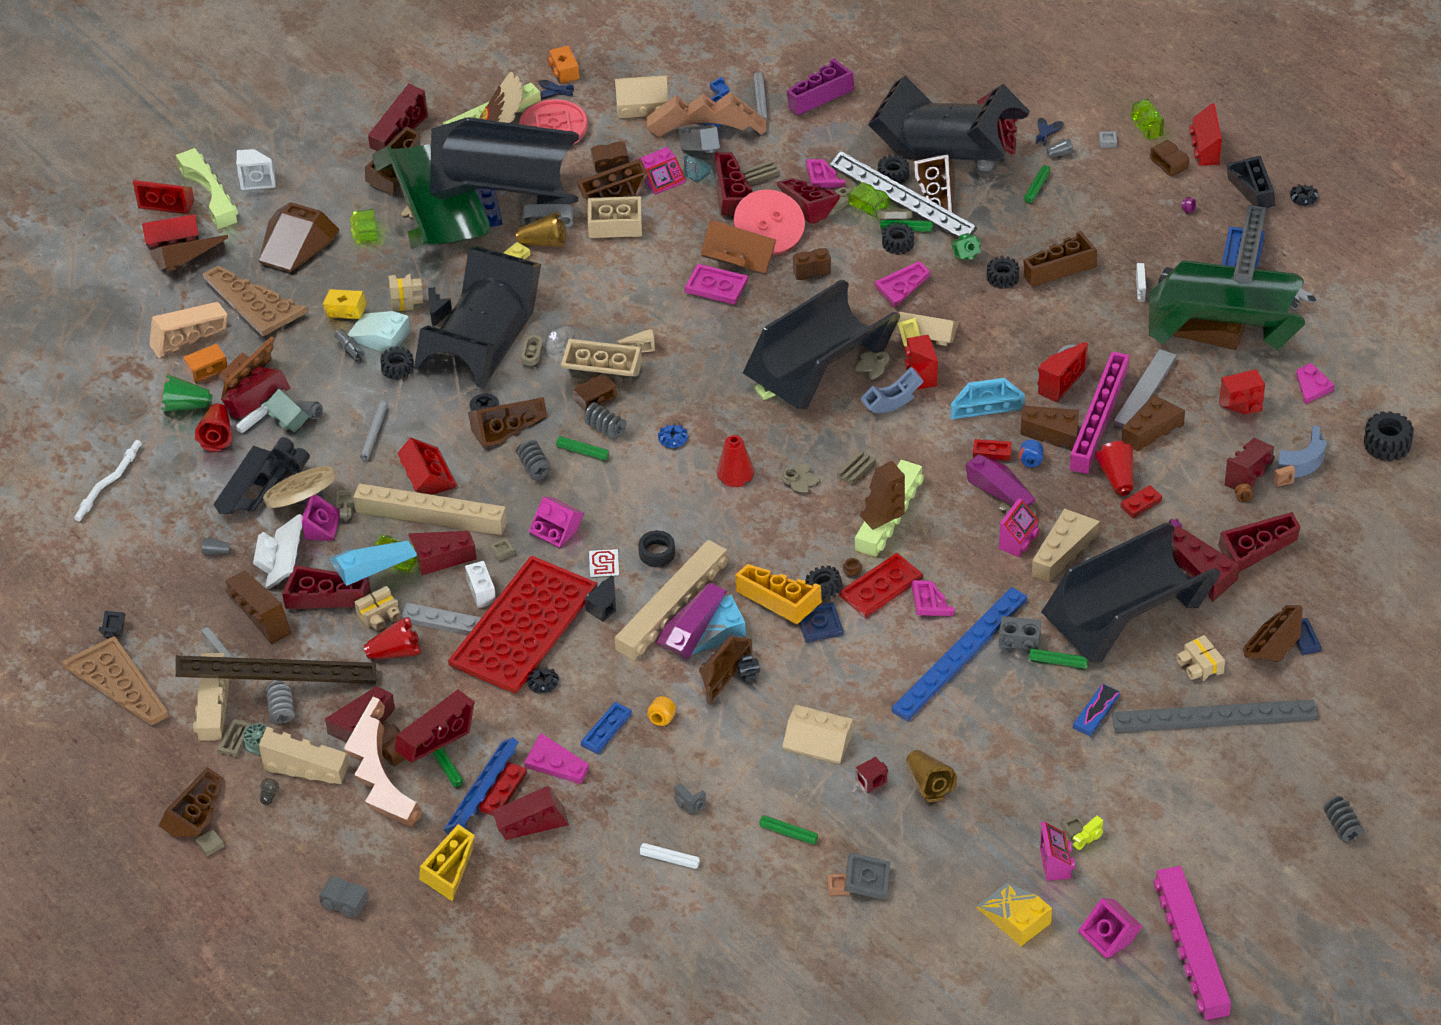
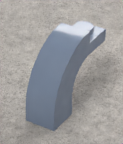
M1320 426L1312 427L1311 443L1307 448L1300 451L1280 450L1278 469L1293 465L1295 468L1294 478L1308 475L1320 467L1325 458L1327 441L1323 440V434H1320Z

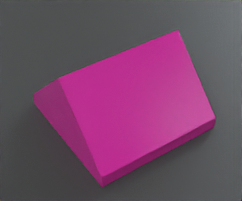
M316 494L308 497L302 518L304 537L307 540L332 541L338 526L340 510Z

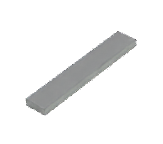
M1161 349L1158 350L1114 420L1115 426L1123 428L1150 397L1155 394L1175 362L1176 354Z

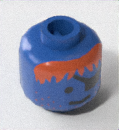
M1036 440L1024 441L1019 449L1020 463L1031 468L1040 465L1043 461V445Z

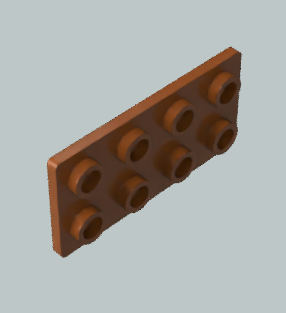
M711 220L701 254L766 274L776 239Z
M272 336L250 357L242 352L219 374L218 378L224 382L221 398L226 395L228 390L235 388L240 380L247 378L255 368L269 363L272 358L271 352L274 349L275 339Z

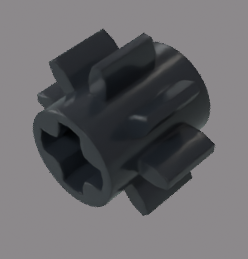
M752 655L742 656V661L737 662L740 677L745 676L747 680L755 679L756 673H760L758 659H752Z

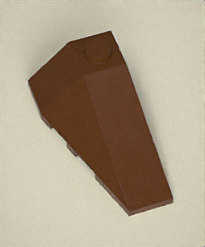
M228 235L162 246L150 251V254L160 270L166 269L167 272L175 271L178 266L228 239Z
M1189 319L1172 336L1237 350L1246 325Z

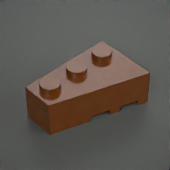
M1152 395L1124 425L1121 441L1127 445L1128 442L1131 443L1133 449L1139 451L1155 442L1156 438L1163 434L1166 436L1174 428L1183 427L1185 410L1156 395Z
M1023 406L1021 435L1041 442L1043 440L1054 443V446L1060 447L1062 445L1070 448V451H1072L1077 440L1079 410Z
M890 461L875 469L869 487L871 489L870 495L864 501L866 503L865 510L860 513V517L872 530L905 514V474L893 461Z

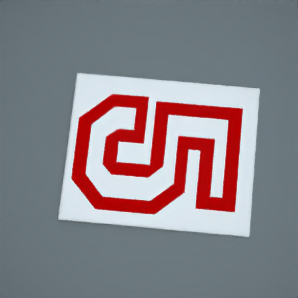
M618 549L589 551L590 577L619 575Z

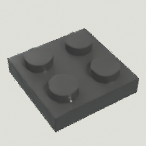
M850 852L847 861L844 891L885 900L888 889L890 861Z

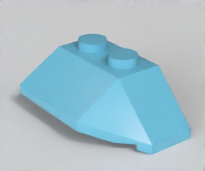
M1006 378L971 382L963 388L951 403L950 417L952 420L1022 410V407L1025 406V394Z

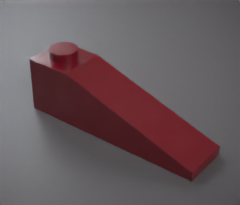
M789 178L777 182L780 190L797 202L803 212L804 219L811 224H816L820 220L826 219L840 199V195L832 189L821 190L819 185L808 186L807 182L799 179Z

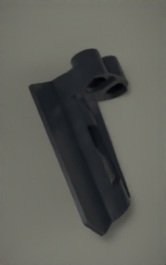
M281 437L271 451L253 445L213 505L219 514H233L236 510L255 511L264 500L265 493L276 485L286 471L294 473L302 471L310 459L309 453L302 448L295 449L293 442L285 437ZM252 484L264 487L256 500L243 499Z

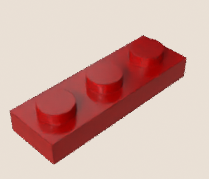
M508 762L480 804V811L494 816L493 810L508 804L527 775V769Z

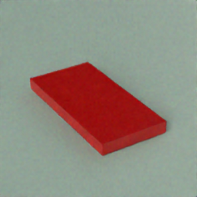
M895 553L840 590L839 597L866 618L912 587L913 580L921 581L923 574L900 554Z

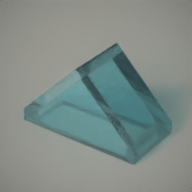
M684 155V176L692 181L699 183L713 172V166L704 160Z

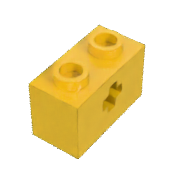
M329 289L323 302L326 316L332 318L361 319L367 306L363 291Z

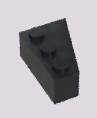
M1261 155L1226 164L1228 180L1254 206L1266 208L1276 206L1274 189Z

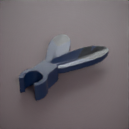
M548 80L538 81L541 87L547 89L540 92L541 99L557 94L573 96L574 85L572 84L559 86Z
M1039 118L1038 128L1040 134L1036 136V144H1038V141H1043V146H1045L1048 135L1060 130L1064 122L1057 121L1048 126L1044 118Z

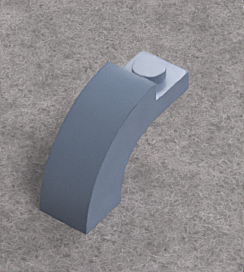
M910 367L894 384L885 388L872 386L860 399L872 412H891L910 402L915 397L913 392L924 380L914 368Z

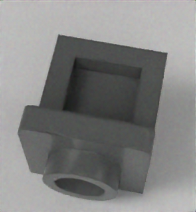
M681 783L674 787V800L679 807H683L689 815L701 810L706 805V793L703 790L693 796Z

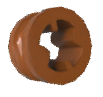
M1240 484L1234 490L1239 502H1247L1253 498L1252 488L1249 484Z

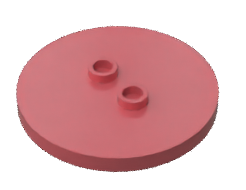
M552 99L538 102L527 108L519 119V124L576 132L579 134L577 142L584 137L588 129L587 115L584 110L566 100Z
M759 190L750 193L740 201L734 214L733 224L736 228L776 239L772 255H779L788 252L798 244L804 232L805 219L800 206L790 196L775 190Z

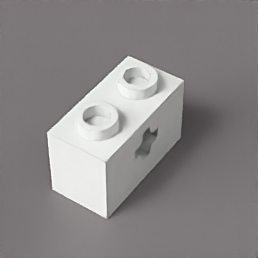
M484 561L466 565L467 582L477 608L492 605L496 600L495 588Z

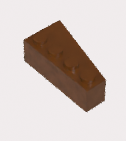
M406 126L386 147L390 146L391 149L420 146L421 134ZM374 160L365 166V182L394 197L400 186L394 170L376 172Z
M1079 231L1075 237H1067L1063 239V243L1059 245L1053 244L1049 246V250H1041L1024 259V278L1032 287L1096 268L1097 249L1084 233Z
M246 570L225 580L228 587L226 593L229 598L237 603L270 644L291 634L282 603Z

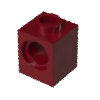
M875 756L855 767V780L866 793H869L887 783L888 768L884 762H880Z

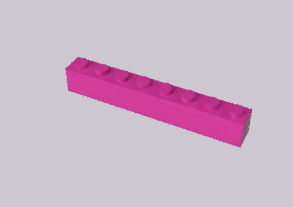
M1111 352L1071 452V471L1084 474L1089 473L1096 451L1099 448L1128 374L1130 355Z
M1176 866L1157 870L1156 879H1153V886L1155 891L1160 894L1159 902L1161 908H1165L1166 923L1168 926L1171 925L1172 940L1174 943L1177 942L1178 957L1185 964L1183 966L1185 976L1190 978V990L1192 995H1196L1197 1010L1199 1013L1202 1012L1204 1020L1230 1016L1231 1001L1182 867Z

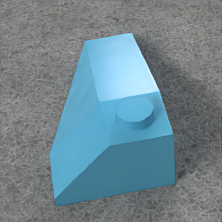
M409 541L347 550L331 557L330 562L347 586L417 556V553Z

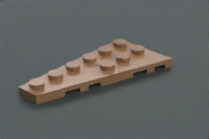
M216 266L203 273L204 279L262 336L273 332L308 312L306 306H299L291 299L286 300L280 297V294L259 284L254 285L250 283V280L246 278L236 277L235 273L220 266Z
M115 636L61 662L65 669L152 726L169 717L168 711Z

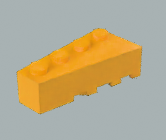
M747 564L735 574L736 592L795 624L801 622L822 602L821 585L818 584L808 585L804 580H791L784 574L774 575L771 574L770 570Z

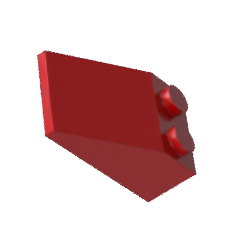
M1083 342L1054 354L1039 365V379L1037 382L1039 395L1056 403L1063 397L1086 370L1088 343Z

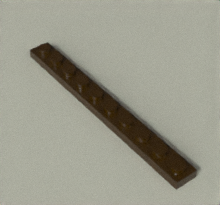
M176 655L175 677L376 684L377 681L376 663L179 655Z

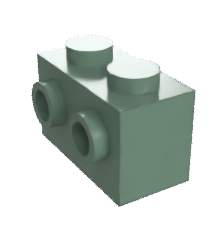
M280 389L264 405L269 409L267 413L274 420L278 418L280 420L278 424L286 431L291 429L295 433L310 417Z

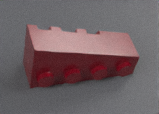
M408 83L368 134L369 147L378 152L385 148L406 126L414 130L428 117L425 90Z
M715 152L713 172L721 216H732L735 214L740 201L752 193V188L747 184L744 173H741L740 166L732 152Z
M1290 512L1222 531L1218 546L1222 554L1239 564V573L1297 541L1300 525L1294 513Z
M1177 525L1174 528L1171 544L1175 563L1186 571L1188 577H1196L1212 568H1217L1221 572L1208 593L1211 601H1215L1238 580L1239 564Z
M294 565L293 572L290 574L282 595L285 609L355 607L354 601L371 594L369 577L346 586L338 572Z
M459 689L398 733L395 751L413 763L470 733L475 701Z

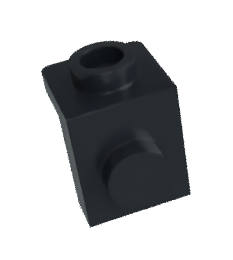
M105 611L102 627H99L98 631L104 635V638L122 637L126 614L124 612Z

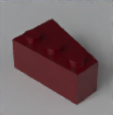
M257 367L247 378L240 380L235 388L228 390L221 400L227 408L230 417L242 419L260 408V403L271 398L278 389L288 391L291 387L282 370Z
M1256 438L1250 440L1243 446L1245 450L1242 452L1237 451L1234 459L1231 457L1227 459L1224 485L1233 490L1240 484H1249L1253 488L1257 478L1263 476L1266 467L1272 465L1275 459V455H1273L1274 446Z
M469 531L408 533L409 543L417 553L414 559L421 576L477 559L475 543Z
M378 686L374 687L325 718L327 733L347 743L372 697L380 699L385 706L383 716L378 719L383 724L395 710L393 694Z
M549 785L493 810L497 828L505 840L569 825L564 806Z

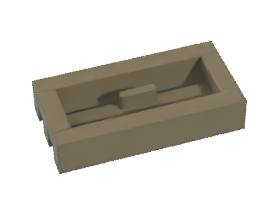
M772 160L741 171L742 174L744 173L746 182L750 186L780 176V170L777 169Z
M860 450L837 472V477L853 486L876 464V459L870 458L868 454L864 455V452Z
M233 719L217 749L218 754L223 755L225 753L227 757L233 755V758L237 759L244 746L242 732L252 723ZM239 726L237 732L234 734L230 746L226 748L236 727Z

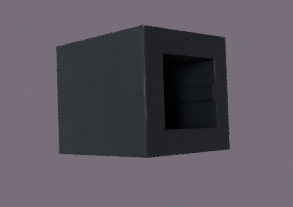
M612 575L602 581L595 590L589 592L585 597L586 611L602 622L616 612L615 582Z

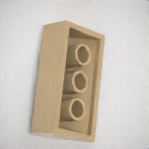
M569 339L561 368L638 376L642 364L641 347Z

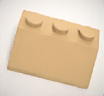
M667 75L615 79L618 118L647 117L668 101Z
M905 312L899 313L900 319L898 323L913 318L917 319L921 336L929 334L930 339L936 340L938 345L947 346V342L953 343L959 324L958 321ZM897 324L896 334H901Z
M795 704L788 720L782 750L840 765L853 735V719Z

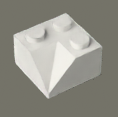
M255 149L237 150L236 165L241 190L276 188V170L272 159Z

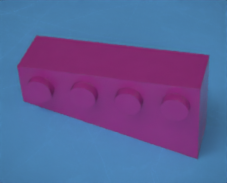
M833 58L830 60L829 65L820 67L819 72L816 74L811 73L806 81L801 80L787 90L788 108L795 114L800 115L853 91V72Z

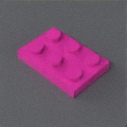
M697 264L685 286V293L736 305L748 283V276Z

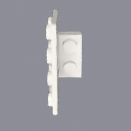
M301 514L277 529L275 538L264 532L258 535L253 564L268 573L267 589L278 585L286 577H290L291 572H293L297 557V547L300 542V530L302 529L303 516Z

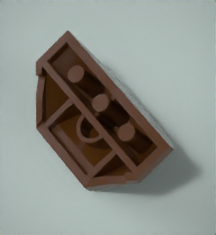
M638 159L577 181L583 198L586 200L588 198L638 197L648 174L642 160Z
M1286 605L1282 608L1281 612L1274 614L1243 647L1245 658L1274 662L1282 660L1285 654L1301 637L1302 606Z
M730 635L717 649L711 652L710 658L706 663H702L699 673L707 704L711 705L738 671L737 662L742 661L741 657L751 655L753 652L752 639Z

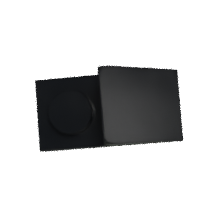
M435 287L428 288L432 326H436L451 313L452 304L450 298L440 299V294H436Z

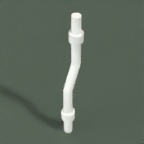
M135 440L131 448L126 450L123 460L115 472L95 484L88 497L81 502L80 509L74 516L76 521L80 522L86 512L90 511L93 501L101 489L121 477L128 464L135 459L136 452L142 444L141 441Z

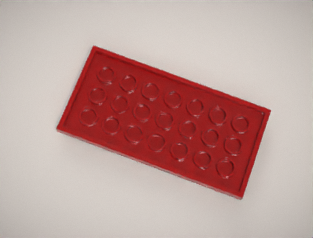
M531 555L449 658L448 665L517 694L527 681L528 675H531L532 670L537 668L583 608L585 597L589 592L598 587V583Z

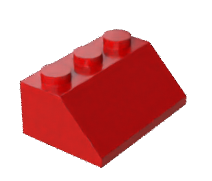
M1214 103L1194 116L1192 125H1189V134L1193 136L1191 144L1192 147H1195L1194 159H1197L1198 166L1220 165L1222 136Z
M138 180L133 181L138 208L189 214L194 203L192 187Z
M195 214L142 223L146 245L150 244V248L161 246V242H167L169 245L178 243V239L185 238V241L196 240V236H199Z
M410 437L397 452L401 460L400 463L404 466L407 477L411 480L413 489L417 493L434 495L457 486L438 447Z

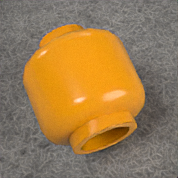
M664 696L656 697L648 707L647 716L657 726L668 725L675 716L676 705L670 698Z

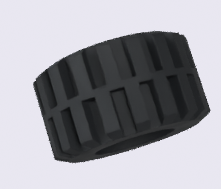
M1383 411L1380 414H1374L1373 417L1368 419L1365 427L1363 442L1365 449H1368L1367 452L1373 454V457L1376 459L1381 458L1380 460L1383 461L1385 459L1393 461V459L1400 460L1401 457L1407 456L1412 445L1414 433L1412 422L1407 420L1406 416H1401L1400 413H1392L1393 411H1388V413Z

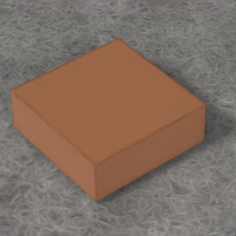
M1290 465L1275 470L1274 485L1276 488L1294 482V466Z
M846 873L827 875L829 896L850 895V892L844 891Z

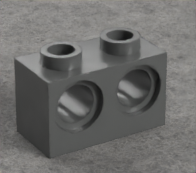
M1002 616L999 647L1028 651L1032 648L1039 649L1041 620Z

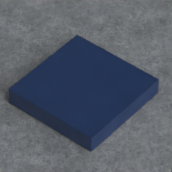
M834 602L818 605L799 622L805 643L844 635Z

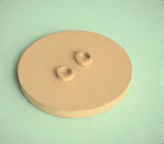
M321 466L290 476L270 488L263 497L267 507L276 508L304 500L329 486L336 479L335 470L330 466Z

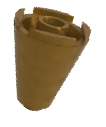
M554 212L518 228V232H516L517 242H520L523 246L565 247L566 244L563 241L567 240L564 221L559 219L562 216L561 213Z
M914 750L908 754L906 765L921 796L928 802L943 800L945 798L944 795L948 791L951 793L957 783V775L950 766L921 750Z

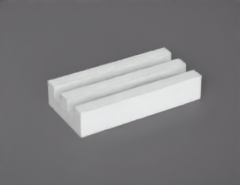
M1137 263L1136 268L1138 302H1145L1146 281L1144 263Z

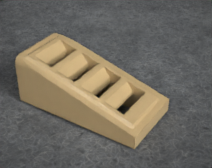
M652 329L617 341L618 345L630 346L634 344L632 346L641 347V353L655 351Z

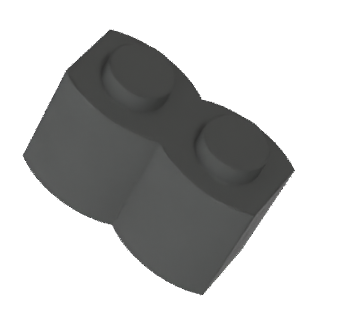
M331 876L319 894L321 905L327 910L340 911L346 917H358L369 899L368 890L363 886L348 883L341 878Z

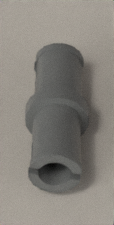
M339 329L341 335L337 331L334 337L342 344V348L348 351L355 360H360L357 354L362 358L364 351L358 347L354 338H350L343 329Z

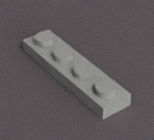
M412 603L406 604L401 615V619L409 617L414 625L468 635L481 619V617Z

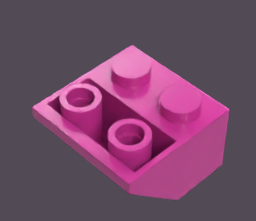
M542 497L529 532L557 547H562L578 530L584 513L554 497Z

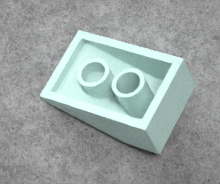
M394 311L365 313L347 335L350 338H354L357 344L382 352L385 350L389 351L391 347L394 350L395 347L401 346L411 332L409 316Z

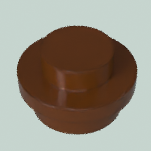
M849 558L843 564V572L846 575L856 576L862 571V564L856 558Z

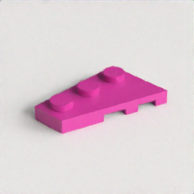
M918 261L875 281V288L895 308L930 277V271Z
M542 733L539 734L524 762L525 768L579 784L582 783L589 770L588 763Z

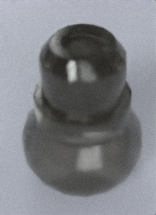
M266 778L261 782L260 802L263 805H270L275 794L278 793L280 788L276 780Z

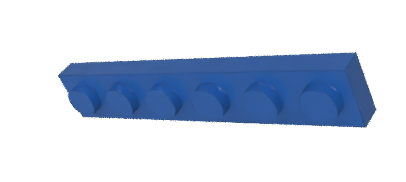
M514 737L500 743L443 830L448 835L458 824L465 828L467 820L475 814L476 806L485 799L486 791L494 785L496 776L504 770L506 761L514 755V749L519 743Z

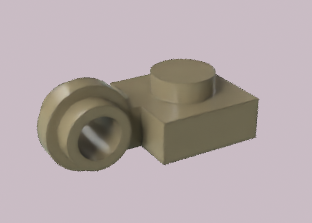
M355 489L336 490V508L340 509V519H344V521L352 519L351 508H355L353 498Z

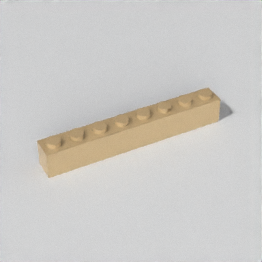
M360 483L353 497L356 513L499 536L503 535L507 524L505 506Z
M707 540L615 636L616 651L633 660L642 655L646 648L656 641L664 626L703 590L709 581L715 578L721 568H725L728 563L727 549Z

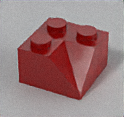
M929 334L907 338V346H904L907 359H904L905 369L914 368L924 380L916 390L937 386L938 359Z
M1255 369L1222 377L1219 405L1244 415L1262 411L1265 383L1258 370Z

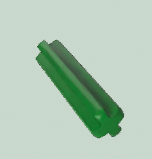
M1042 165L1024 195L1025 202L1032 203L1050 174V166Z
M886 219L880 221L881 230H884L889 224L893 226L896 222L897 225L900 222L903 223V226L908 224V228L912 227L914 231L931 232L933 230L932 221Z
M559 436L556 440V446L601 460H607L609 457V450L562 436Z
M1033 648L1029 653V659L1033 661L1084 669L1088 666V660L1084 656Z
M441 747L432 752L452 785L456 788L463 785V778L444 748Z
M762 815L760 819V827L813 845L818 840V834L766 815Z

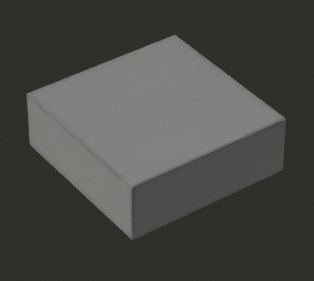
M1116 131L1099 132V147L1117 148Z

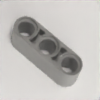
M529 204L523 208L522 224L525 226L554 212H560L562 216L559 219L564 221L565 228H568L573 224L574 209L568 204Z

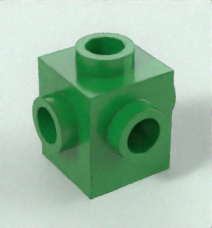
M965 233L959 235V239L951 241L955 259L965 258V260H970L976 257L975 254L981 253L979 249L981 244L976 235Z

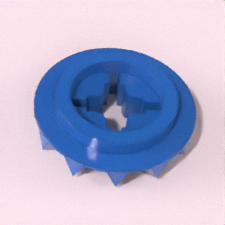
M675 423L672 426L666 424V427L660 428L658 433L659 442L669 448L680 447L688 439L687 429H684L682 425L676 426Z

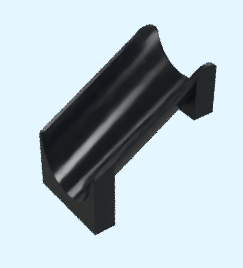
M905 75L894 82L868 126L903 158L928 159L949 155L950 159L999 161L1005 156L1006 152L998 137V119H1024L1028 117L1030 110L1004 84L992 90L984 104L932 103Z
M466 117L432 128L430 195L444 200L483 188L537 195V204L569 205L576 203L579 197L567 194L563 190L560 182V168L567 150L579 140V134L573 131Z
M479 246L468 249L461 298L441 328L427 325L420 329L414 369L421 370L430 356L436 352H451L460 356L468 363L474 373L476 386L481 389L484 388L534 311L541 264Z
M839 280L765 326L743 374L795 408L808 409L827 366L860 344L874 353L884 352L900 319V314L892 312L871 326L859 322L852 314L848 304L849 283L845 280Z
M1163 523L1069 568L1041 613L1089 662H1102L1130 619L1175 597L1186 608H1199L1221 572L1217 568H1212L1193 578L1184 574L1175 563L1171 549L1174 526L1171 523Z

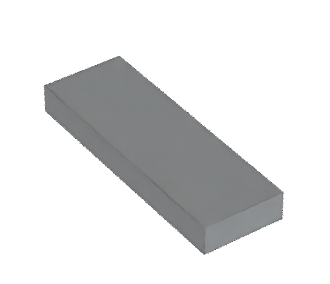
M208 627L201 630L203 641L212 653H225V657H232Z

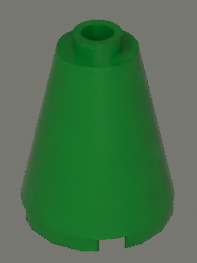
M166 375V378H169V383L165 382L162 403H165V408L161 407V411L206 409L208 405L212 404L213 394H209L210 390L175 376Z

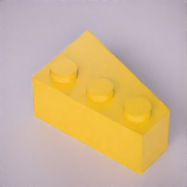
M458 824L420 866L419 880L453 901L473 851L475 835Z

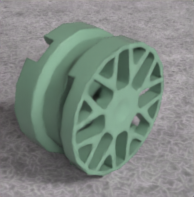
M260 723L248 726L243 732L244 745L248 753H255L256 756L261 755L259 744L266 730V725Z

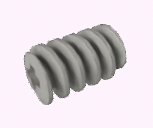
M281 681L270 682L266 687L270 722L277 725L288 723L295 717L291 687Z

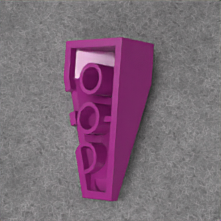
M977 455L965 464L968 482L1012 506L1018 498L1022 499L1027 506L1035 502L1034 496L1006 465L982 455Z
M709 583L664 626L655 643L689 659L727 591Z

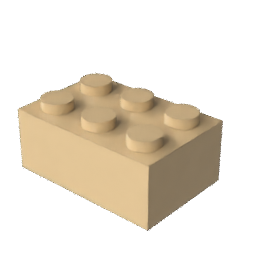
M641 196L588 198L589 238L642 236Z

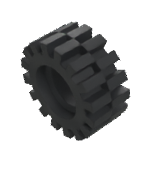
M890 154L888 158L884 156L883 159L879 160L878 172L901 184V181L905 183L909 178V162H907L906 158L903 159L901 155L897 157V154H894V157H892Z
M897 222L893 226L889 224L882 231L883 248H886L887 252L890 251V254L896 252V255H900V252L902 254H906V251L910 252V248L913 249L914 230H912V227L908 228V224L903 226L901 222L899 225H897Z
M1001 256L1000 259L998 257H995V260L991 259L990 263L988 262L987 281H989V284H993L995 288L999 286V289H1002V286H1005V289H1007L1009 285L1013 287L1014 284H1017L1020 268L1018 262H1015L1013 258L1010 260L1008 256L1006 259H1004V256Z
M391 347L389 351L385 350L380 357L381 372H383L384 376L387 375V378L392 376L394 380H396V377H399V379H402V376L407 377L414 369L413 354L408 349L405 351L404 347H401V349L395 347L394 350ZM396 361L403 362L401 364H391Z
M823 565L821 569L816 567L814 568L815 571L811 570L809 572L810 575L807 574L806 584L812 586L814 584L821 585L822 601H824V598L830 600L831 596L833 598L836 597V593L839 594L841 592L840 589L843 588L839 571L835 567L831 568V566L827 565L825 568Z

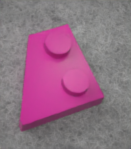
M806 159L805 165L811 186L819 185L820 188L845 187V180H840L836 176L837 172L829 167L824 159Z
M1312 363L1296 370V378L1300 383L1299 388L1303 394V402L1305 404L1334 390L1335 385Z
M913 580L911 586L916 615L954 616V607L948 606L945 602L946 597L938 591L937 586L932 581Z

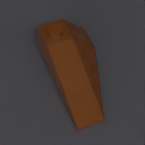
M949 155L914 161L915 177L925 198L953 213L955 176L954 164Z
M544 397L470 411L468 416L473 434L480 445L486 447L501 444L506 439L547 416Z
M207 767L165 810L159 827L174 837L199 835L211 821L224 778Z

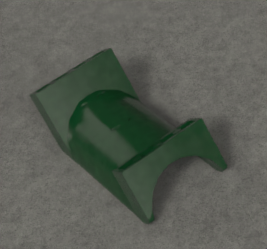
M431 144L401 149H391L388 146L372 154L376 172L393 169L417 227L408 231L411 249L476 240L490 234L488 218L475 190L444 200L430 195Z
M1183 260L1150 292L1149 336L1164 344L1190 318L1261 326L1263 327V341L1279 350L1305 325V319L1302 316L1288 313L1293 299L1304 284V280L1296 273L1254 269L1252 283L1239 284L1237 281H1233L1236 266Z

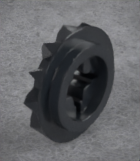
M1306 183L1304 186L1298 184L1297 187H1293L1292 191H1290L1291 200L1302 206L1316 203L1319 197L1318 190L1314 189L1313 185L1307 186Z
M478 394L470 401V411L499 406V400L492 394Z
M547 666L544 669L538 667L537 670H532L531 675H528L527 678L528 687L536 693L551 692L559 683L558 674L555 673L554 669H548ZM541 676L546 679L545 683L540 679Z

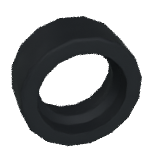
M660 530L645 533L639 540L640 559L648 566H665L674 559L675 542L669 533ZM652 544H663L668 547L666 551L657 554L646 551V548Z

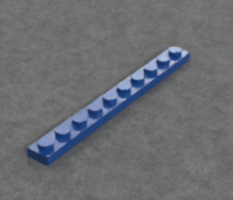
M1011 587L892 706V713L908 722L1000 629L1002 616L1012 617L1025 604L1027 595Z

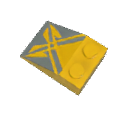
M1009 883L1004 884L976 907L1019 946H1023L1050 925L1052 921V908L1039 896Z

